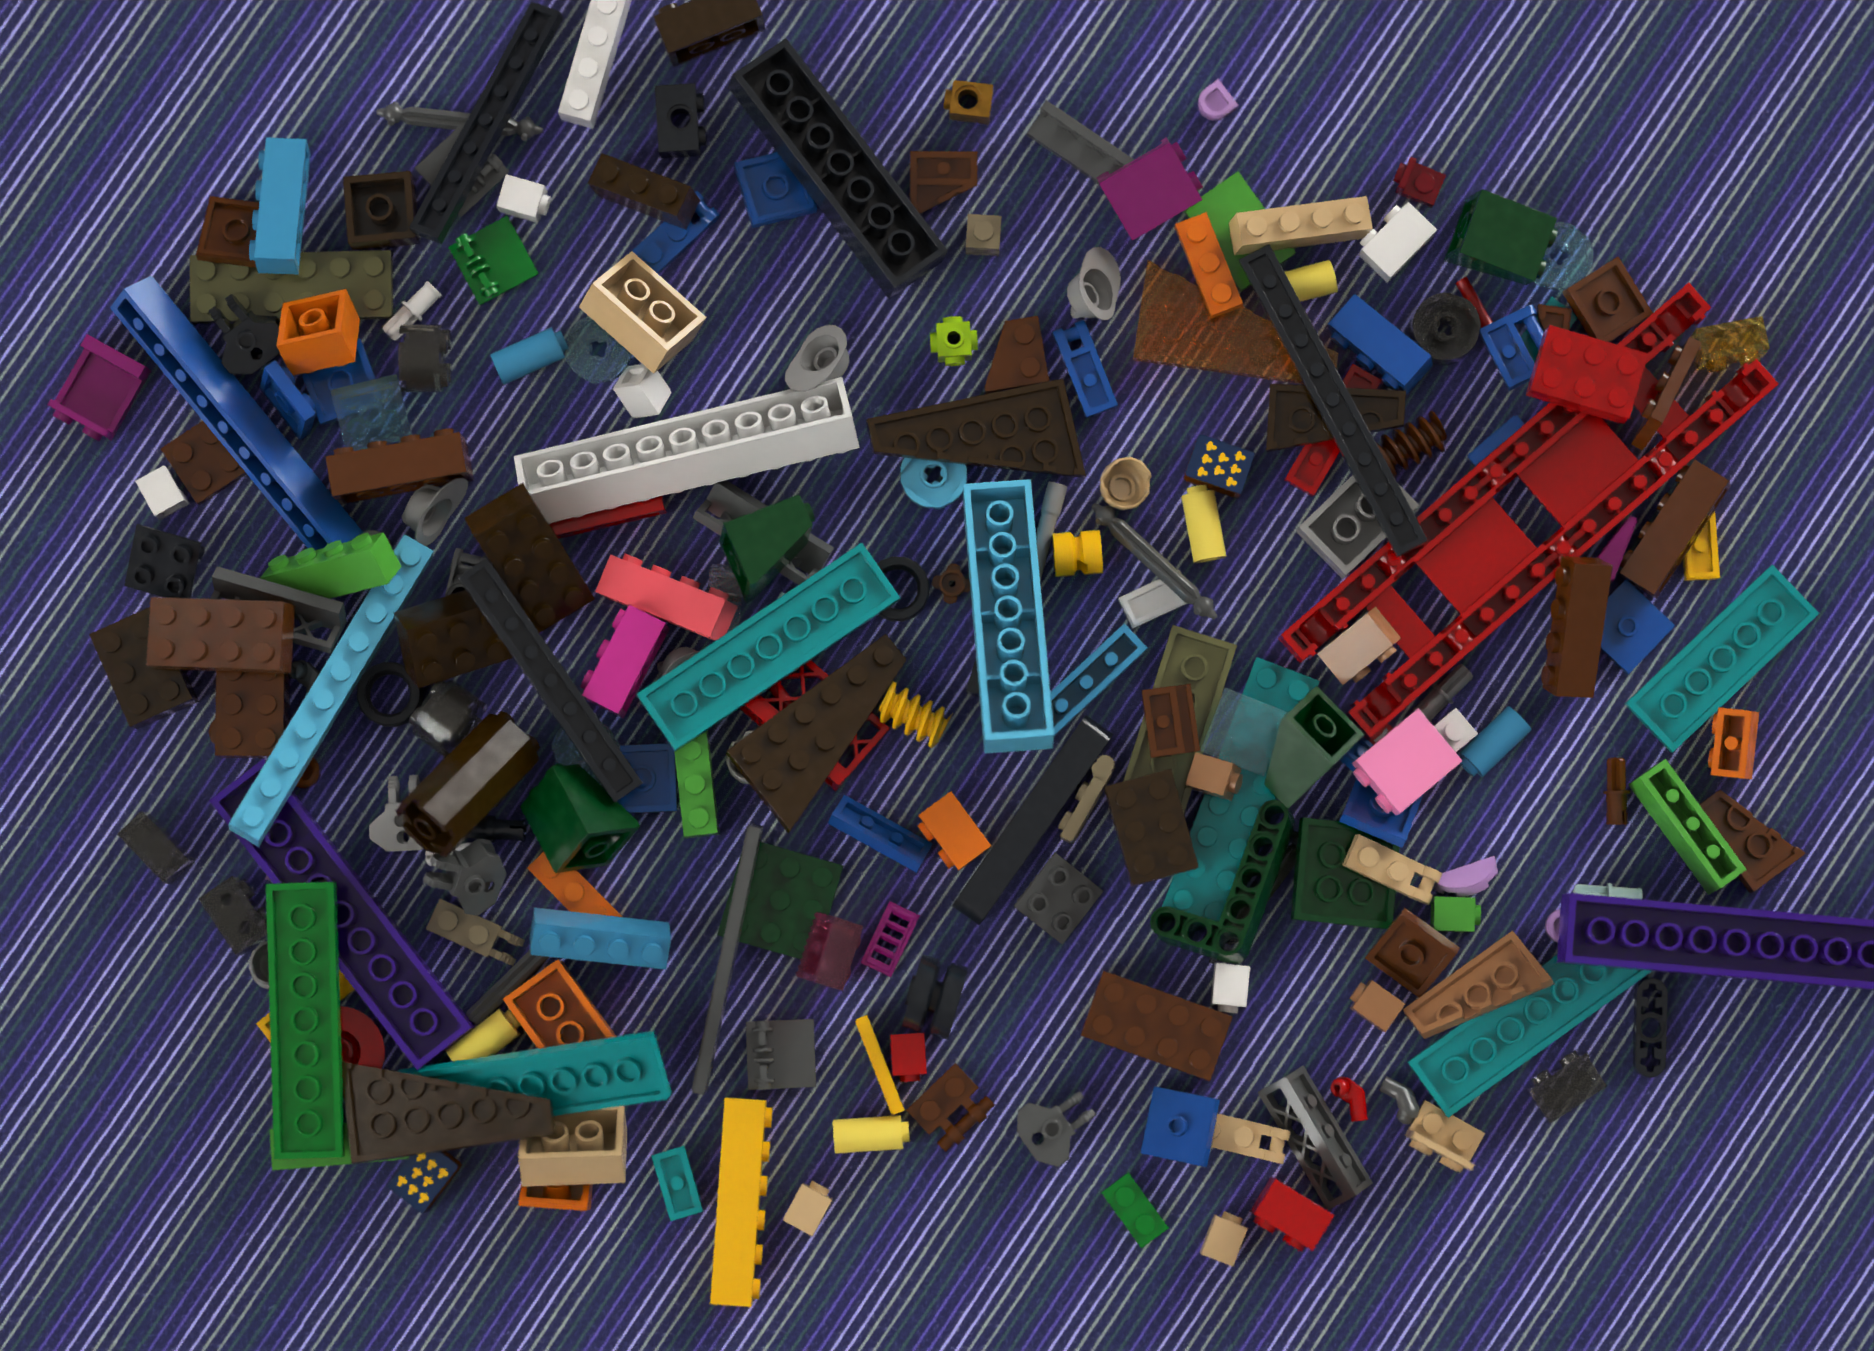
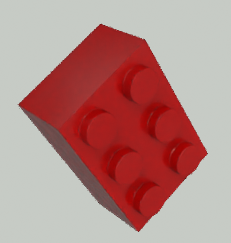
M1549 325L1545 329L1526 396L1624 424L1630 419L1648 354Z

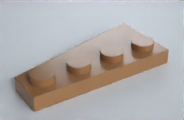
M1512 930L1402 1010L1421 1036L1426 1039L1554 985V982Z

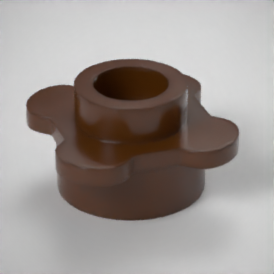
M957 564L948 565L945 572L934 576L932 579L933 587L941 591L944 595V601L948 604H954L957 601V597L962 593L970 592V580L964 577L960 566ZM950 581L956 583L954 587L949 586Z

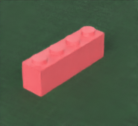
M624 553L621 559L610 554L595 590L596 593L627 607L630 604L655 618L713 641L727 634L738 606L728 601L729 594L710 587L709 592L700 590L699 582L685 576H681L680 581L670 578L672 572L653 565L651 570L641 567L643 561Z

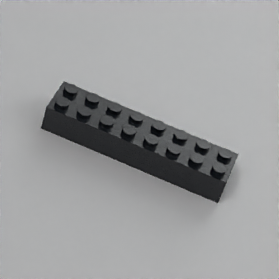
M786 38L732 75L728 86L729 90L888 299L942 263L948 252L946 247Z

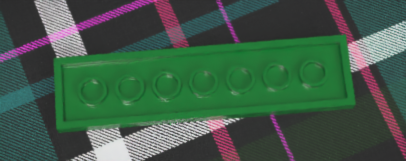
M336 882L266 884L274 1159L344 1157Z

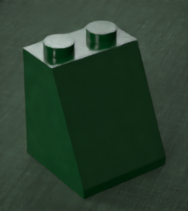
M1482 189L1465 199L1444 261L1528 285L1534 282L1535 279H1540L1545 270L1546 260L1543 257L1546 248H1550L1553 245L1557 236L1558 229L1554 228L1557 218Z
M800 494L723 524L719 543L746 603L752 601L808 543L815 516L808 502L803 503Z
M1316 686L1281 719L1264 785L1289 809L1365 734Z
M556 764L550 767L545 772V777L537 786L530 790L529 796L520 806L555 873L607 866L640 828L638 821L618 802L613 803L604 788L579 764Z

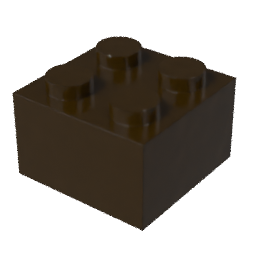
M410 171L343 177L348 244L353 250L420 244V236L413 234L409 228L418 212L415 178Z

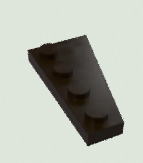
M1270 383L1266 452L1334 440L1305 385ZM1347 388L1370 433L1404 426L1406 391Z

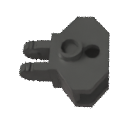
M477 839L461 851L454 850L453 854L447 857L440 856V853H433L430 863L438 869H445L446 872H426L423 882L431 887L449 890L451 895L457 898L465 914L478 916L496 903L507 873L491 841ZM491 881H492V882H493V886H492L490 889H488L489 886H490V883H491Z
M1080 1091L1059 1106L1055 1104L1053 1107L1047 1108L1029 1102L1018 1110L1017 1133L1036 1161L1059 1167L1069 1160L1070 1137L1076 1134V1129L1096 1116L1093 1109L1086 1110L1069 1124L1062 1114L1070 1107L1073 1108L1081 1102L1084 1096ZM1035 1133L1043 1134L1044 1140L1041 1144H1034L1032 1142V1136Z

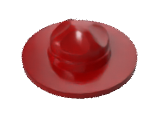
M340 1006L342 1062L382 1069L385 1059V1045L379 1028L363 1012L351 1007Z

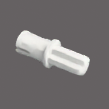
M426 281L407 302L404 300L401 302L403 306L383 325V331L392 340H398L417 320H423L421 316L442 295L433 285Z

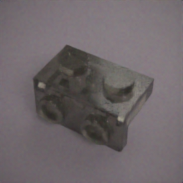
M1574 1050L1559 1060L1561 1066L1550 1073L1548 1069H1545L1530 1079L1533 1085L1526 1090L1549 1124L1607 1087L1590 1061L1591 1057L1587 1052L1578 1054Z

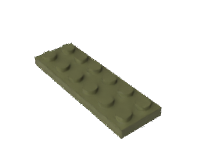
M391 250L301 252L299 275L258 273L255 267L197 260L196 255H190V322L192 324L216 323L209 313V310L214 306L223 312L230 323L237 321L239 318L229 308L225 299L230 294H233L248 312L251 310L255 315L277 316L280 319L283 303L347 289L360 319H390L393 316V262Z
M1172 625L1152 689L1191 683L1200 751L1196 753L1203 754L1237 645ZM1144 715L1123 782L1171 769L1183 813H1185L1192 791L1185 784L1195 752L1151 758Z

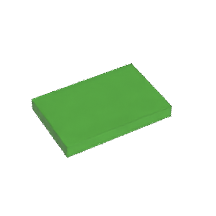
M1237 171L1201 196L1202 200L1183 212L1188 219L1207 212L1236 287L1242 292L1251 284L1239 263V259L1249 254L1234 256L1228 223L1236 213L1265 208L1239 171ZM1293 248L1273 250L1280 265L1296 254Z

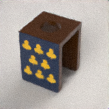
M1201 434L1197 438L1183 479L1197 486L1207 485L1209 490L1239 499L1255 453Z
M447 1151L410 1156L387 1187L423 1214L428 1212L458 1173L462 1163Z

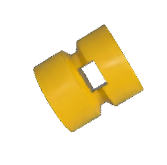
M1100 530L1081 531L1077 537L1071 532L1052 533L1055 577L1074 576L1077 570H1081L1084 575L1103 573Z

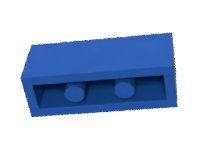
M1356 294L1349 299L1328 323L1330 333L1332 334L1330 339L1342 350L1345 351L1349 348L1357 354L1355 359L1365 369L1371 371L1374 368L1382 375V382L1391 390L1397 391L1400 389L1401 391H1406L1407 395L1433 366L1432 356Z

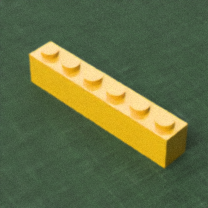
M725 1097L710 1304L751 1307L753 1299L760 1298L761 1279H755V1265H762L763 1245L757 1244L758 1230L764 1231L766 1210H759L760 1196H767L768 1176H762L763 1162H769L770 1142L764 1141L765 1128L772 1127L773 1108L767 1107V1100Z

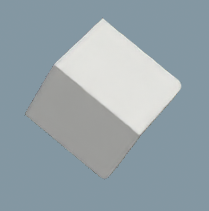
M643 364L626 366L613 388L632 418L659 415L671 395V390L660 373L657 371L653 374Z
M161 466L135 481L153 515L160 520L190 504L184 492L176 485L166 466Z

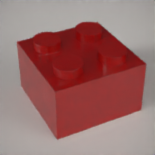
M1270 1177L1250 1210L1251 1213L1256 1215L1253 1220L1254 1223L1272 1234L1276 1228L1285 1233L1282 1240L1303 1252L1305 1247L1312 1251L1314 1250L1335 1216L1273 1177Z

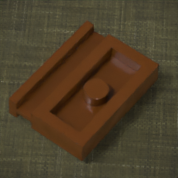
M1191 683L1141 690L1150 757L1156 758L1199 752L1200 746Z

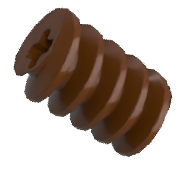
M1430 411L1428 413V421L1420 416L1416 419V427L1412 423L1407 422L1404 424V433L1400 429L1395 428L1392 430V439L1388 435L1383 434L1380 436V445L1377 442L1376 444L1393 476H1396L1397 464L1405 471L1409 470V458L1417 465L1421 464V452L1429 459L1433 458V446L1440 452H1445L1444 441L1447 440V435L1435 412Z

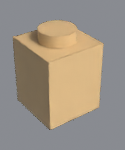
M811 1181L809 1186L802 1183L783 1221L813 1237L833 1200L827 1196L830 1190L814 1181Z
M1225 1211L1222 1217L1214 1214L1199 1253L1233 1267L1248 1229L1241 1225L1243 1218Z

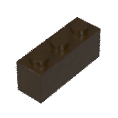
M601 153L588 181V184L598 197L686 230L700 202L699 197L691 186Z

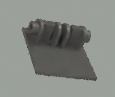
M464 123L457 127L414 168L431 186L462 131ZM492 152L458 213L460 217L509 173L503 162Z
M1054 852L1041 871L1035 876L1034 880L1030 882L1021 897L1017 899L1014 907L1063 945L1103 893V890Z
M814 1019L746 1022L748 1090L816 1087Z

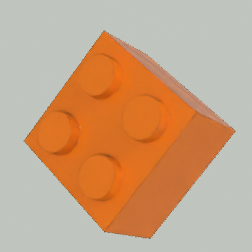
M347 289L282 304L277 348L286 367L293 376L303 373L309 374L317 370L335 366L340 367L355 362L360 318Z

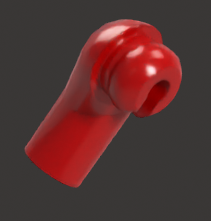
M1341 1076L1332 1081L1330 1085L1331 1093L1349 1104L1351 1122L1368 1120L1364 1089L1348 1077Z

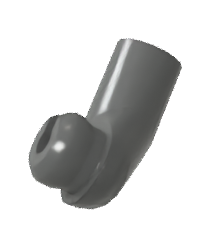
M299 660L292 662V670L289 675L292 679H296L306 687L307 695L320 671L308 661Z
M1386 1076L1379 1091L1396 1099L1399 1108L1396 1115L1397 1119L1403 1124H1411L1414 1118L1418 1117L1420 1110L1414 1091L1410 1087Z

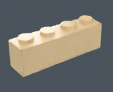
M1367 196L1239 212L1228 223L1234 256L1253 253L1270 244L1272 250L1358 240L1363 239L1373 229Z

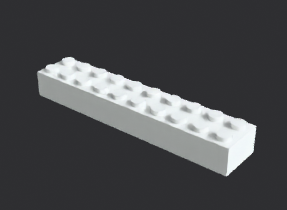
M838 377L826 380L818 387L805 392L789 389L517 455L514 456L518 485L524 483L547 522L551 524L552 522L572 517H582L585 514L605 509H614L618 506L638 501H647L651 498L671 493H680L684 490L704 485H713L717 482L737 477H746L750 474L770 469H779L783 466L803 461H812L816 458L836 453H845L860 447L843 378Z

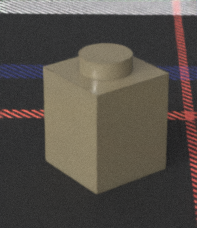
M968 214L966 254L999 256L1001 216Z

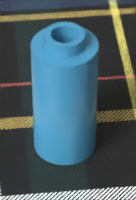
M552 327L496 351L490 354L505 385L564 359L563 351L569 348L561 330L554 333Z
M1507 706L1459 752L1463 758L1460 765L1472 777L1476 774L1484 777L1532 730L1531 727L1513 708Z

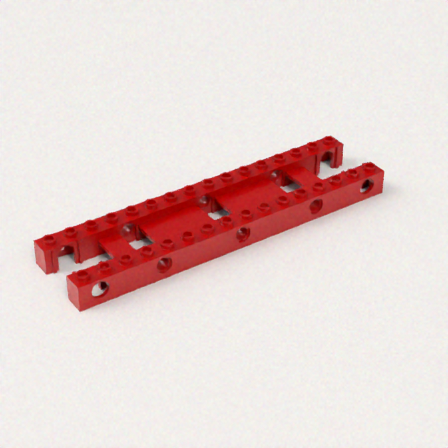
M1687 283L1617 345L1647 353L1646 365L1661 351L1663 353L1667 352L1674 345L1673 341L1691 325L1697 326L1706 317L1704 314L1711 307L1690 283ZM1756 358L1749 365L1745 363L1736 371L1738 375L1718 392L1714 390L1705 398L1706 402L1692 415L1689 416L1674 399L1662 425L1657 430V433L1663 440L1640 460L1636 458L1602 418L1553 403L1547 404L1416 518L1428 539L1426 544L1397 558L1389 542L1386 543L1283 632L1278 639L1299 663H1302L1307 657L1309 660L1317 654L1315 650L1337 631L1343 632L1349 626L1347 623L1364 608L1369 612L1375 606L1401 637L1396 644L1409 659L1392 674L1388 672L1382 678L1384 681L1360 702L1356 700L1350 705L1352 709L1345 714L1365 734L1364 737L1367 740L1370 739L1555 578L1556 570L1560 566L1561 556L1580 557L1779 383ZM1644 367L1633 405L1641 415L1650 398L1655 399L1658 391L1654 390L1658 380L1646 367ZM1517 476L1562 526L1538 548L1493 498ZM1415 564L1460 614L1436 636L1391 586Z

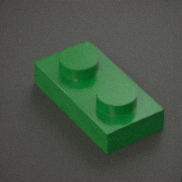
M1129 1172L1101 1192L1141 1248L1169 1229Z

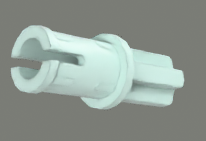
M1607 883L1606 886L1577 884L1573 890L1574 894L1642 899L1643 897L1642 888L1612 887V883Z

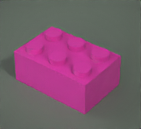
M630 604L626 611L623 609L619 610L612 624L615 632L611 640L605 639L596 655L600 661L595 671L589 669L580 686L584 690L582 696L585 699L621 718L625 717L670 630L665 622Z

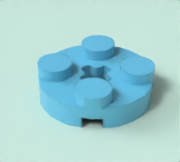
M904 458L901 464V484L905 494L915 504L924 508L942 509L954 503L963 493V484L967 483V468L965 464ZM938 466L941 468L940 476L943 479L940 482L934 481L932 484L927 482L928 475L924 473L927 468L933 470Z

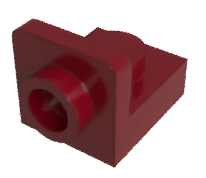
M1410 157L1407 165L1400 163L1393 181L1399 184L1395 193L1432 208L1446 175L1416 163V158Z

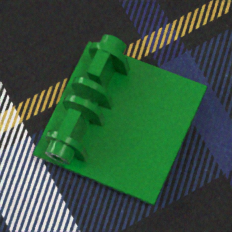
M508 216L499 219L470 236L466 233L455 239L456 243L448 247L480 306L539 274Z

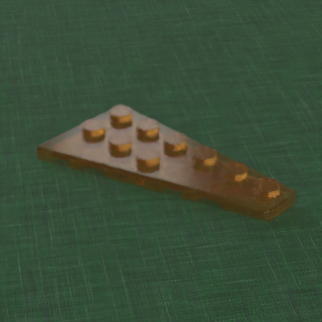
M1147 260L1133 361L1304 384L1271 321L1254 314L1253 311L1245 307L1211 319L1197 285ZM1325 347L1335 368H1337L1338 353Z

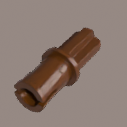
M1610 757L1607 759V790L1603 791V794H1606L1607 804L1606 825L1628 824L1627 794H1630V790H1626L1625 759L1622 757Z

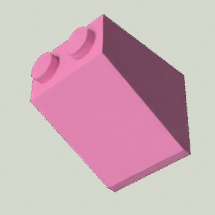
M1418 708L1356 759L1352 765L1356 768L1353 774L1364 787L1370 785L1378 796L1375 797V800L1386 813L1392 811L1396 816L1460 764L1462 759Z

